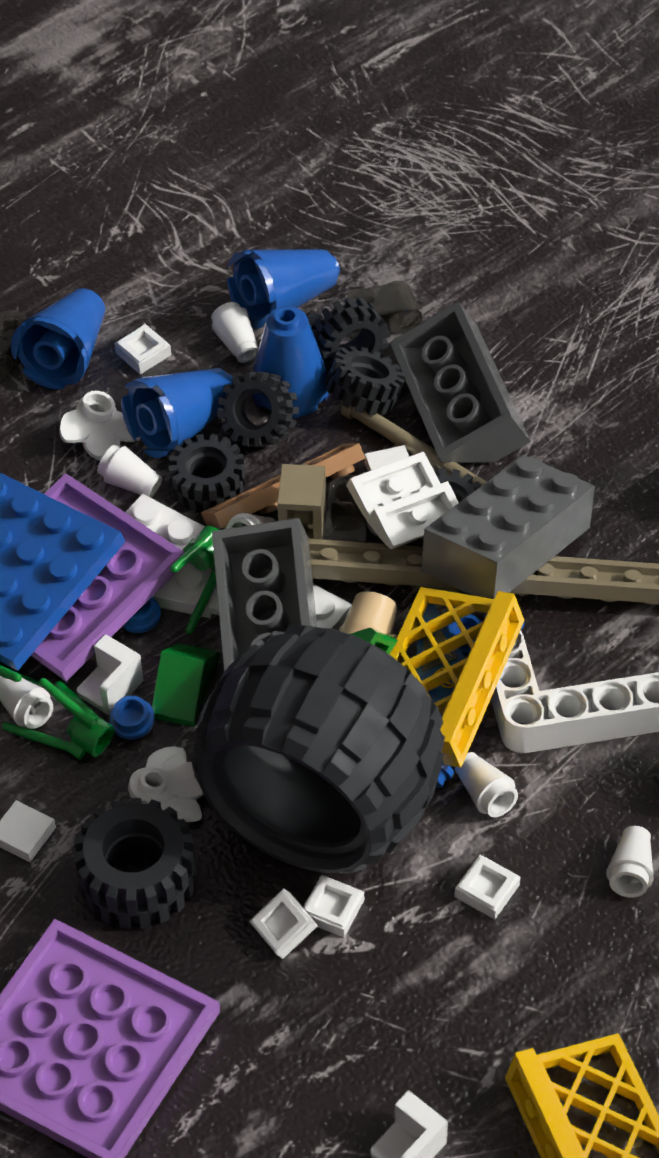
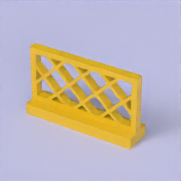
M420 587L396 639L398 642L390 653L392 657L414 675L424 686L427 693L449 680H452L455 686L451 695L435 702L439 713H443L441 717L443 725L440 731L445 737L441 751L444 754L442 760L444 765L462 767L523 625L524 618L513 593L498 591L495 599ZM428 603L443 605L448 609V612L426 623L422 617ZM475 611L487 613L483 622L467 630L460 620ZM455 622L461 633L437 644L432 633ZM427 636L432 648L409 659L406 654L409 645ZM468 644L471 649L468 657L450 666L444 655ZM439 658L445 669L421 681L415 669Z
M619 1033L536 1055L533 1048L514 1054L505 1079L541 1158H587L591 1149L609 1158H639L630 1154L636 1136L656 1145L659 1151V1115ZM611 1052L619 1068L616 1078L588 1066L591 1057ZM561 1066L577 1074L571 1091L551 1082L545 1069ZM582 1077L610 1090L604 1106L576 1093ZM615 1093L636 1103L640 1112L636 1122L609 1109ZM560 1100L565 1102L564 1107L562 1106ZM570 1105L598 1118L591 1134L570 1124L566 1115ZM603 1121L631 1133L624 1150L596 1137ZM580 1144L586 1146L584 1152Z

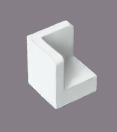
M105 634L94 646L97 668L77 688V694L79 698L110 716L116 702L123 697L130 696L144 679L140 654Z
M408 1090L395 1104V1123L372 1146L371 1157L434 1158L447 1143L448 1121Z

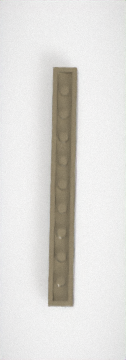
M308 538L312 579L341 580L347 583H383L389 586H425L432 589H457L421 572L423 547L402 545L390 549L386 544ZM554 556L510 593L517 595L558 596L565 599L573 597L601 599L607 602H644L649 605H658L659 564Z

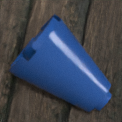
M324 249L243 250L234 253L229 260L228 267L234 265L233 277L227 278V287L231 302L238 303L240 307L248 311L249 318L254 323L251 325L252 328L265 327L268 315L273 310L285 306L299 308L334 287L340 273L337 259Z
M77 289L23 321L17 327L11 339L12 355L15 360L18 357L25 367L22 372L40 386L55 390L64 389L66 385L78 383L87 371L104 319L105 305L103 300L89 289Z
M290 306L273 310L267 317L252 372L276 374L281 376L280 381H287L291 385L288 389L289 393H296L297 400L292 401L293 407H299V414H293L292 418H299L312 414L318 409V404L324 398L325 401L328 398L329 393L326 390L327 385H325L328 372L306 314L302 310ZM261 393L252 395L255 405L261 410V405L271 410L270 401L265 395Z
M221 368L141 377L127 383L124 388H129L128 395L121 397V408L129 434L134 441L140 437L148 447L142 451L148 456L158 459L174 452L173 449L177 445H183V440L191 439L218 417V412L224 411V405H218L219 397H226L227 393L222 390L225 385L233 384L231 381L233 377Z

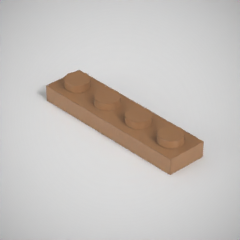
M344 443L302 464L325 466L326 477L331 476L332 480H335L355 471L353 464L365 459V455L359 443ZM281 474L201 512L206 525L218 529L223 528L224 530L231 518L237 514H252L259 510L260 514L263 515L277 510Z

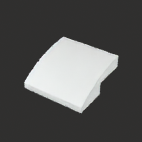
M424 452L350 478L346 485L370 526L390 549L423 538L424 529L459 503L448 481L440 484Z

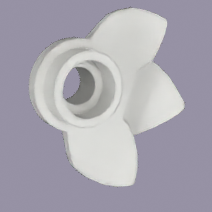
M101 391L88 392L78 401L76 410L64 414L60 423V437L65 443L83 442L86 452L91 457L100 461L112 445L120 447V441L135 442L129 434L122 412L116 410L112 397Z
M165 747L155 751L148 757L146 767L136 770L131 775L128 784L131 798H141L142 804H149L151 799L161 802L162 810L170 806L177 811L178 820L183 818L186 822L201 820L202 813L196 799L204 795L195 779L192 763L187 762L186 753L183 748Z

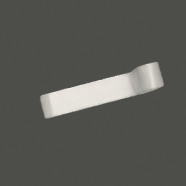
M520 630L491 697L501 739L508 749L517 753H530L659 732V672L539 691L524 636Z

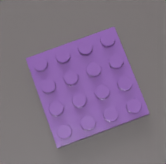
M65 473L44 494L120 531L125 540L123 546L31 654L33 658L67 681L95 654L94 646L105 634L112 637L175 574L170 571V567L184 554V551Z
M54 919L0 994V1110L88 1158H125L220 1013V1004L203 993Z

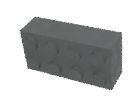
M522 455L424 529L421 572L472 596L495 599L498 591L510 593L590 528L595 485L585 482L571 473H565L546 465L537 458Z
M299 518L212 531L225 673L228 666L259 640H263L273 631L285 632L289 626L309 625L317 627L308 536Z

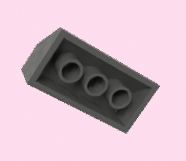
M459 301L389 342L401 371L404 372V378L442 463L496 462L531 442L478 326Z

